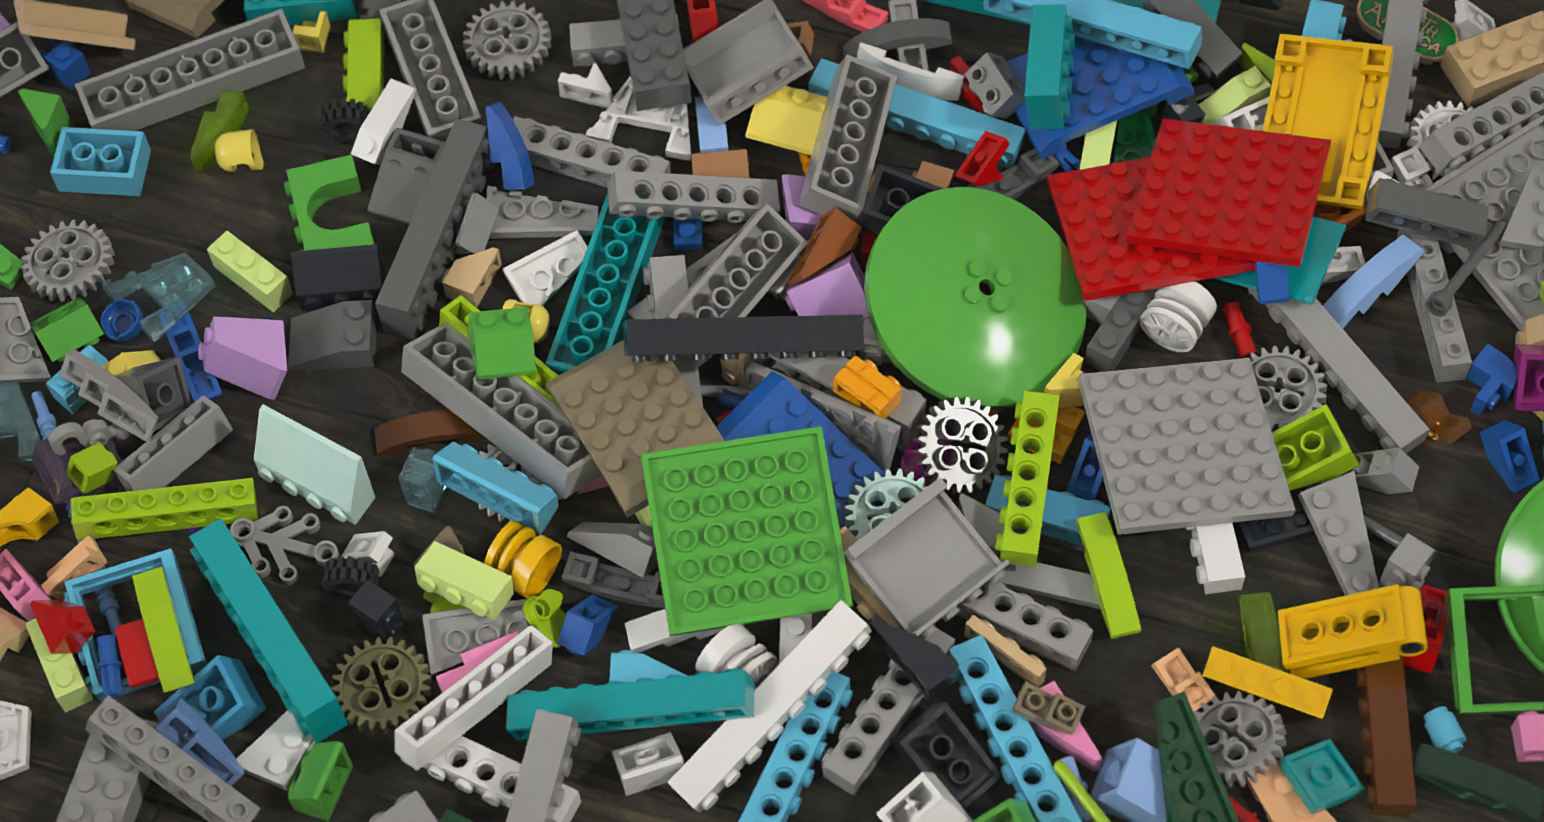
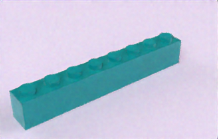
M731 668L723 673L702 671L694 676L685 677L673 674L668 675L666 679L639 678L636 682L628 683L610 681L607 685L599 686L581 684L577 688L571 689L552 687L548 691L542 692L523 690L519 694L508 695L506 730L517 741L528 740L537 709L573 717L579 723L580 735L754 717V681L746 670Z

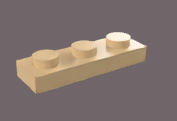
M972 615L966 622L964 636L968 639L983 635L995 659L1026 682L1038 688L1045 681L1046 668L1038 657L1027 655L1020 649L1016 641L1010 637L1004 638L985 619L980 620L975 615Z

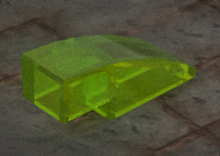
M222 90L216 111H204L190 154L196 172H202L216 160L215 143L218 137L226 132L239 131L249 109L243 92Z
M1270 592L1239 595L1247 656L1252 661L1287 673L1282 661L1280 629Z

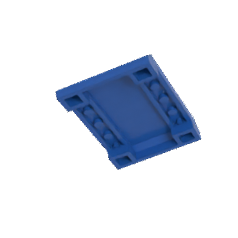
M1075 36V50H1071L1070 54L1073 55V72H1069V78L1072 80V93L1067 96V101H1070V117L1065 118L1064 129H1030L1026 102L1014 112L1023 128H1026V134L1040 159H1044L1065 150V142L1161 101L1166 100L1168 105L1194 95V88L1180 66ZM1028 53L1006 62L1024 90Z
M771 371L716 428L724 441L822 426L839 528L842 529L845 526L848 529L850 526H846L845 517L849 515L845 514V506L851 505L848 500L849 494L856 495L855 485L864 487V477L874 481V472L876 471L881 477H885L886 473L785 377ZM873 501L870 504L874 507H880L884 503L881 501Z

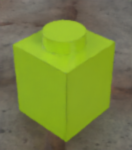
M99 442L70 456L66 475L83 494H86L112 481L115 474L113 469L117 466L118 462L115 456L110 451H107Z

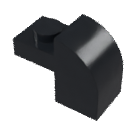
M1209 83L1198 87L1193 86L1194 95L1170 105L1166 102L1162 111V120L1171 119L1203 123L1206 114L1199 104L1210 97L1215 90Z

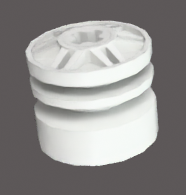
M1195 281L1160 287L1157 289L1154 299L1149 302L1147 309L1142 313L1140 325L1147 336L1158 345L1176 352H1188L1194 348L1197 339L1202 334L1203 328L1208 325L1213 317L1217 305L1209 291Z
M729 625L720 631L703 649L697 659L695 668L697 672L708 671L712 673H723L731 668L746 670L754 681L755 691L776 669L778 659L773 653L767 652V648L764 645L757 644L754 646L756 642L755 637L743 625Z

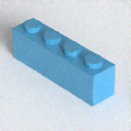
M994 476L985 506L1000 513L1001 506L1008 505V498L1003 497L1005 479L1011 480L1012 476ZM1047 489L1041 535L1084 546L1076 526L1077 518L1106 512L1109 519L1111 507L1098 500L1088 501L1077 498L1069 492L1059 493ZM1026 502L1016 503L1021 507L1029 506V504Z

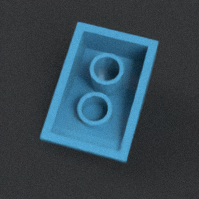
M217 656L194 676L195 684L180 688L159 706L154 713L159 721L160 717L181 698L223 740L246 727L266 709V706L241 660Z

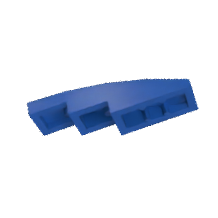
M185 302L158 312L175 357H180L193 401H197L203 395L210 400L222 396L223 393L216 377L204 372L203 360H199L198 350L201 340Z

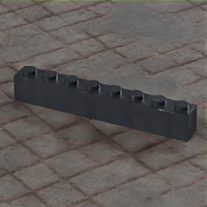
M863 315L623 320L624 356H632V362L650 361V356L662 355V361H680V355H691L692 361L709 360V354H721V360L739 359V354L750 353V359H768V353H779L780 359L797 358V352H809V358L826 357V352L837 351L838 357H854L855 351L864 350Z

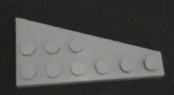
M752 362L745 369L743 386L751 391L771 371L785 377L884 473H886V469L890 470L901 430L900 425L755 362Z

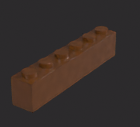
M1400 655L1398 660L1364 666L1356 670L1357 687H1362V697H1359L1358 711L1360 716H1364L1365 726L1361 727V743L1367 746V756H1364L1363 770L1365 775H1369L1370 785L1366 786V803L1372 805V815L1411 816L1416 807L1403 656Z

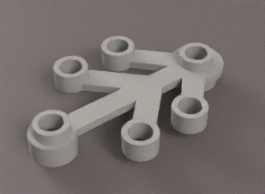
M280 506L273 513L256 521L247 518L237 519L233 522L229 531L239 547H245L252 562L251 566L259 578L268 576L271 572V566L266 558L261 557L256 543L268 546L280 570L279 577L282 583L290 586L298 581L299 575L296 568L290 565L284 551L314 558L322 567H325L326 561L330 560V558L323 559L324 555L332 554L331 558L338 559L339 552L337 546L331 541H321L315 546L290 539L303 532L309 534L316 533L321 526L317 515L308 513L301 520L289 525L293 520L292 512L287 506ZM282 513L288 514L286 518L279 519ZM311 520L316 521L313 526H306L307 522ZM275 524L287 526L272 534L263 532ZM244 531H249V532H250L248 535H246V536H244V537H240V535H241L242 532H244ZM259 565H266L265 569L261 571L256 570ZM286 573H294L291 578H284Z

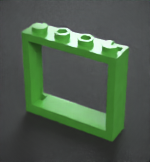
M1544 585L1449 589L1445 593L1455 716L1519 714L1528 711L1544 713V702L1472 703L1464 601L1544 598Z

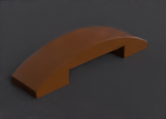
M450 409L412 414L374 428L378 456L407 452L406 446L464 438L465 443L488 440Z

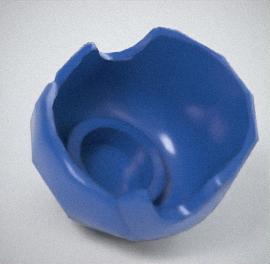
M119 298L105 308L101 314L100 326L108 338L114 341L126 342L136 338L142 331L144 316L141 308L133 300L129 301Z

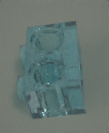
M413 447L398 477L408 505L434 513L446 486L438 483L432 460L436 452L430 449L420 450Z

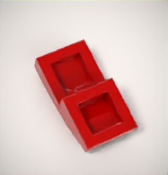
M143 619L115 627L130 688L160 680Z

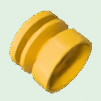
M513 520L502 528L487 552L484 564L512 576L513 590L528 599L538 596L549 583L559 564L562 548L560 544L544 535L536 537L534 529L525 527V524L518 520Z

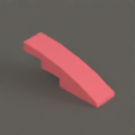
M803 0L826 15L861 32L886 24L890 20L889 12L866 4V0Z

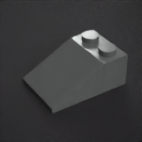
M372 300L343 301L291 318L288 369L314 370L375 367L377 316Z

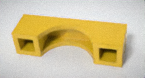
M29 487L14 497L9 504L0 510V547L18 539L39 540L59 523L52 504Z
M1212 647L1202 675L1323 719L1333 690L1216 647Z

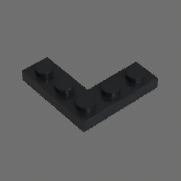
M1302 505L1295 506L1293 516L1235 522L1248 553L1316 534Z

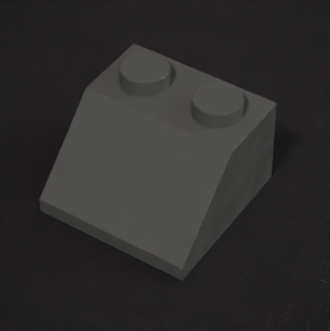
M180 357L136 366L115 376L137 394L159 417L154 431L168 425L193 404Z

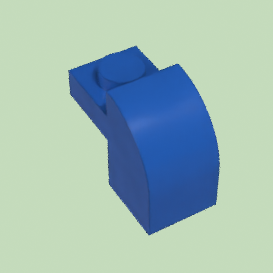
M1489 344L1484 347L1472 362L1466 376L1467 379L1482 388L1475 397L1470 411L1480 417L1487 408L1492 410L1499 399L1506 403L1516 383V369L1512 361Z

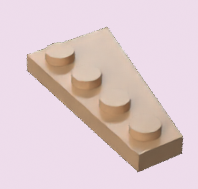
M1278 764L1276 768L1266 767L1267 777L1261 773L1256 774L1257 783H1254L1250 778L1245 779L1257 802H1260L1265 810L1269 822H1337L1326 810L1312 815Z

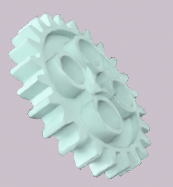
M886 469L885 477H881L876 471L874 472V481L864 477V487L855 485L856 495L849 494L848 496L851 505L845 506V514L849 515L845 517V524L850 526L848 530L856 536L857 540L861 539L906 503L900 501L902 498H914L925 489V478L922 477L914 481V472L912 471L907 477H903L902 469L898 470L896 476H892L891 471ZM881 501L884 504L880 507H874L870 503Z

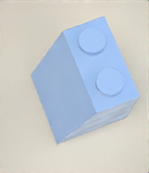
M1135 738L1107 750L1090 794L1103 812L1129 822H1167L1158 749L1139 738Z

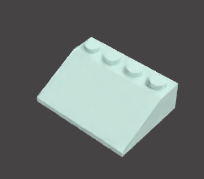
M264 404L259 409L254 461L258 468L259 476L267 482L272 483L275 481L281 484L283 489L291 495L296 496L299 494L305 497L307 502L315 508L321 509L323 507L329 510L331 515L341 522L347 520L356 525L375 499L362 457Z

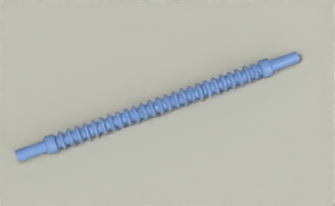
M36 391L31 394L38 414L36 422L41 430L40 434L44 436L43 442L46 443L45 448L48 450L49 460L53 463L52 468L55 470L54 475L57 477L56 481L59 483V489L62 491L61 495L64 497L63 502L67 504L68 516L72 518L71 498L82 496L79 494L78 487L66 475L69 460H67L68 455L66 453L63 455L55 454L48 442L50 433L57 428L55 426L56 420L54 415L49 413L43 392ZM104 565L98 571L105 569L106 566ZM109 586L96 590L94 593L98 596L97 601L100 603V611L102 615L106 616L112 635L116 636L115 627L122 625L118 615L120 607L118 601L114 599L115 593L111 592L113 587Z

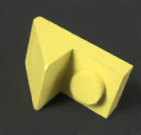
M1075 353L1071 355L1044 389V393L1060 395L1058 408L1084 405L1078 384L1079 375L1083 374V371L1080 369L1084 358Z

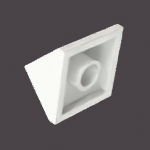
M671 732L612 751L626 796L667 783L684 765L682 755Z

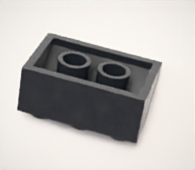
M377 244L291 252L296 296L301 310L315 311L343 301L372 300L373 306L375 305L386 279Z

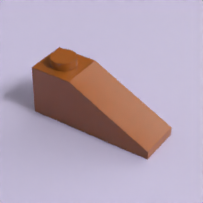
M833 208L821 215L787 283L793 286L846 252H851L859 242L857 236L862 226L837 208Z

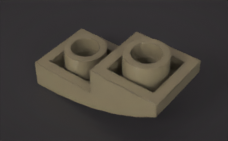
M1025 682L1021 687L1011 712L1044 727L1073 735L1085 706L1058 692L1053 696Z

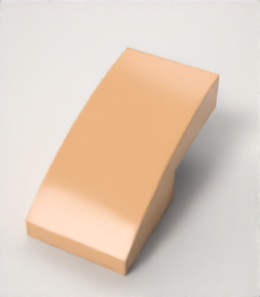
M1179 648L1151 665L1172 695L1185 691L1193 711L1201 708V703L1207 704L1212 701V697L1215 696L1201 673H1195Z

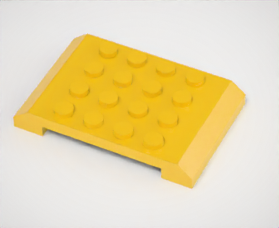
M1280 34L1275 56L1276 66L1263 131L1331 140V150L1317 204L1364 209L1392 70L1393 46Z

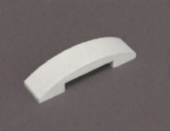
M860 43L857 59L897 75L895 84L945 101L959 99L964 75L939 67L936 73L886 58V50Z
M1417 146L1391 158L1393 168L1400 183L1409 186H1419L1423 189L1433 184L1428 176V172L1431 169ZM1438 240L1439 246L1448 254L1454 252L1447 242Z

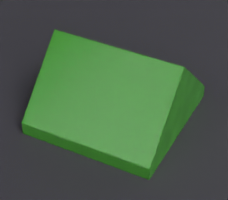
M27 89L19 90V95L34 126L52 156L55 157L62 127H74L60 95Z

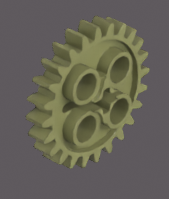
M377 637L373 646L365 640V649L363 650L353 646L355 653L353 657L347 654L343 655L347 664L336 665L341 675L332 676L334 683L337 685L331 687V690L337 696V701L344 716H348L347 721L349 725H353L358 721L359 731H363L369 725L371 734H375L378 727H382L384 734H387L389 726L393 725L397 729L400 726L399 722H406L410 719L409 716L411 714L414 715L419 712L418 706L425 707L428 705L427 700L423 696L432 695L431 689L427 685L433 682L431 675H427L430 672L428 664H423L425 660L422 654L416 655L415 646H411L406 650L404 640H401L395 646L392 637H389L386 644H382L380 637ZM373 663L378 664L392 702L391 708L386 707L372 668ZM391 663L398 664L394 670H385L387 665ZM369 674L366 680L356 681L360 675ZM401 689L408 690L406 695L402 697L395 696L396 692ZM372 700L379 701L375 707L366 708L368 702Z

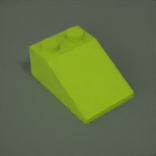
M1327 404L1272 432L1289 491L1334 479L1359 466L1354 453Z

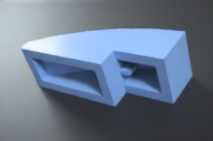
M695 97L700 153L728 151L725 122L718 125L704 103V99L702 97Z

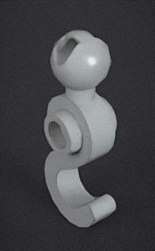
M92 419L84 423L82 427L75 422L58 426L50 433L48 442L55 454L63 455L66 453L62 442L70 437H76L82 445L88 448L99 442L105 446L110 437L125 441L131 438L132 433L114 423L108 426L103 420Z

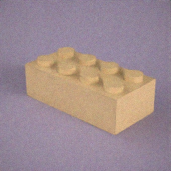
M1543 10L1446 47L1440 67L1467 107L1497 97L1544 72Z

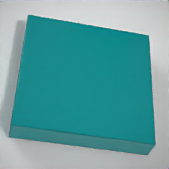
M1330 739L1282 757L1277 763L1312 815L1355 798L1365 790Z

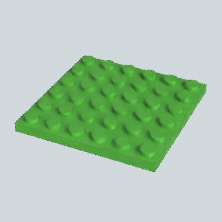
M822 426L641 454L669 636L725 628L729 625H744L831 611L840 600L849 608L853 606Z

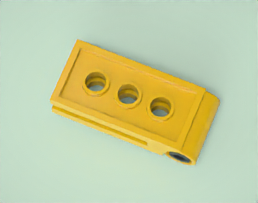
M1399 584L1278 610L1283 665L1286 670H1290V674L1303 679L1398 660L1400 655L1417 656L1424 653L1428 648L1421 593L1415 587H1400Z

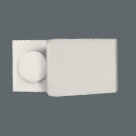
M1457 0L1454 2L1456 14L1455 21L1452 24L1458 32L1459 42L1495 29L1494 19L1469 0Z
M596 63L593 64L587 79L577 74L570 75L561 72L558 79L560 97L604 108H609L612 104L611 88Z
M385 531L354 534L342 556L344 558L353 556V559L360 557L364 558L363 561H372V564L378 566L380 570L379 577H381L394 556V552L388 548L393 538Z

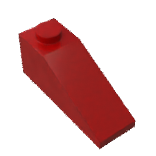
M1425 584L1421 587L1420 593L1428 648L1424 653L1417 656H1403V665L1409 666L1414 670L1432 673L1442 646L1447 620L1445 593L1447 591Z

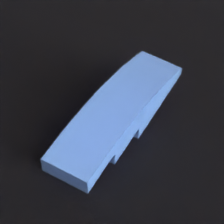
M1405 235L1400 236L1359 268L1336 290L1323 307L1343 329L1358 311L1364 314L1382 292L1388 296L1425 251Z

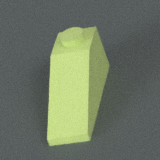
M1256 66L1233 77L1199 104L1206 114L1203 123L1213 125L1224 116L1269 97L1271 84Z

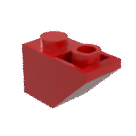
M686 0L692 42L695 43L719 28L714 0Z

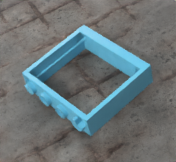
M172 549L64 581L67 592L63 593L64 601L81 605L85 608L82 595L132 580L133 575L163 567L188 652L192 672L199 671L207 665L178 560ZM92 634L78 651L82 666L87 665L90 676L85 677V681L90 694H95L100 701H104L107 697L103 694L101 671L97 669L100 661ZM128 679L121 680V695L161 683V681H154L131 689Z

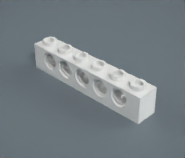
M460 736L422 767L428 769L427 772L438 780L443 781L447 778L455 782V786L463 792L470 794L474 791L482 795V799L493 806L501 804L510 808L513 794L508 793L507 790L509 787L516 785L522 764ZM400 758L404 763L409 765L404 759ZM457 760H467V763L463 767H453V764ZM486 772L494 773L490 780H480L482 774ZM562 784L561 788L564 789V798L560 808L556 807L553 820H556V822H570L581 803L579 791Z

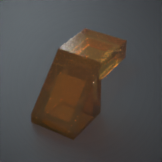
M1421 390L1406 401L1429 428L1428 436L1433 440L1452 444L1472 429L1468 418L1449 414L1441 394Z

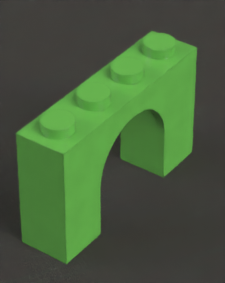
M352 154L286 170L289 181L284 182L287 197H293L294 204L289 205L293 221L298 220L299 226L294 227L298 244L303 243L304 249L299 251L374 244L368 222L337 230L324 229L312 222L316 210L323 203L331 199L361 192Z

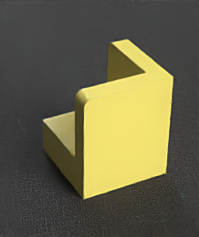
M320 11L317 22L304 21L302 26L294 25L292 33L300 50L323 53L330 30L327 13Z

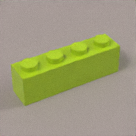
M381 18L348 20V31H344L345 48H348V53L343 54L344 68L348 70L347 75L343 76L344 92H347L346 101H350L351 98L355 99V103L361 101L363 106L367 105L371 111L384 90L385 33Z

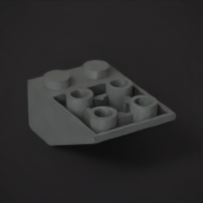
M396 128L385 149L367 211L410 224L445 142Z

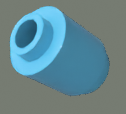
M1443 706L1424 715L1423 718L1426 722L1424 727L1438 753H1445L1449 756L1464 748L1462 744L1466 741V737L1453 712H1448L1447 708Z

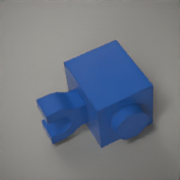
M51 39L48 44L52 51L46 53L40 49L38 52L48 64L53 77L72 90L75 88V84L80 83L91 73L83 53L65 40L58 45Z

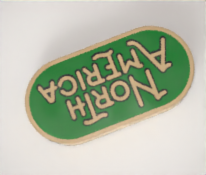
M1359 0L1356 16L1359 19L1360 27L1368 34L1382 41L1388 0ZM1422 6V9L1427 10L1424 26L1419 25V31L1424 33L1421 48H1416L1415 54H1420V63L1433 64V62L1439 61L1442 63L1446 47L1459 42L1458 32L1448 20Z

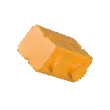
M854 356L833 379V391L850 404L884 419L902 401L900 383L892 376L885 377L878 372L876 365L868 359L863 361L859 357Z

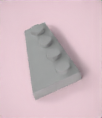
M1354 471L1300 492L1298 494L1299 500L1345 596L1378 589V581Z
M527 599L508 601L495 620L486 616H478L469 608L423 614L431 676L463 663L460 654L518 631V634H520L532 625L526 620L523 613V605Z

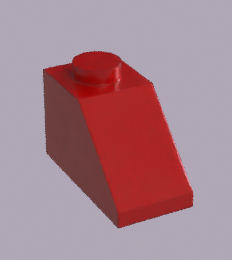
M35 600L30 603L51 654L78 653L95 632L84 606L62 600Z

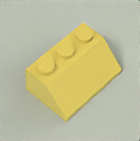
M783 86L754 104L745 137L812 156L828 96L811 93L804 89Z

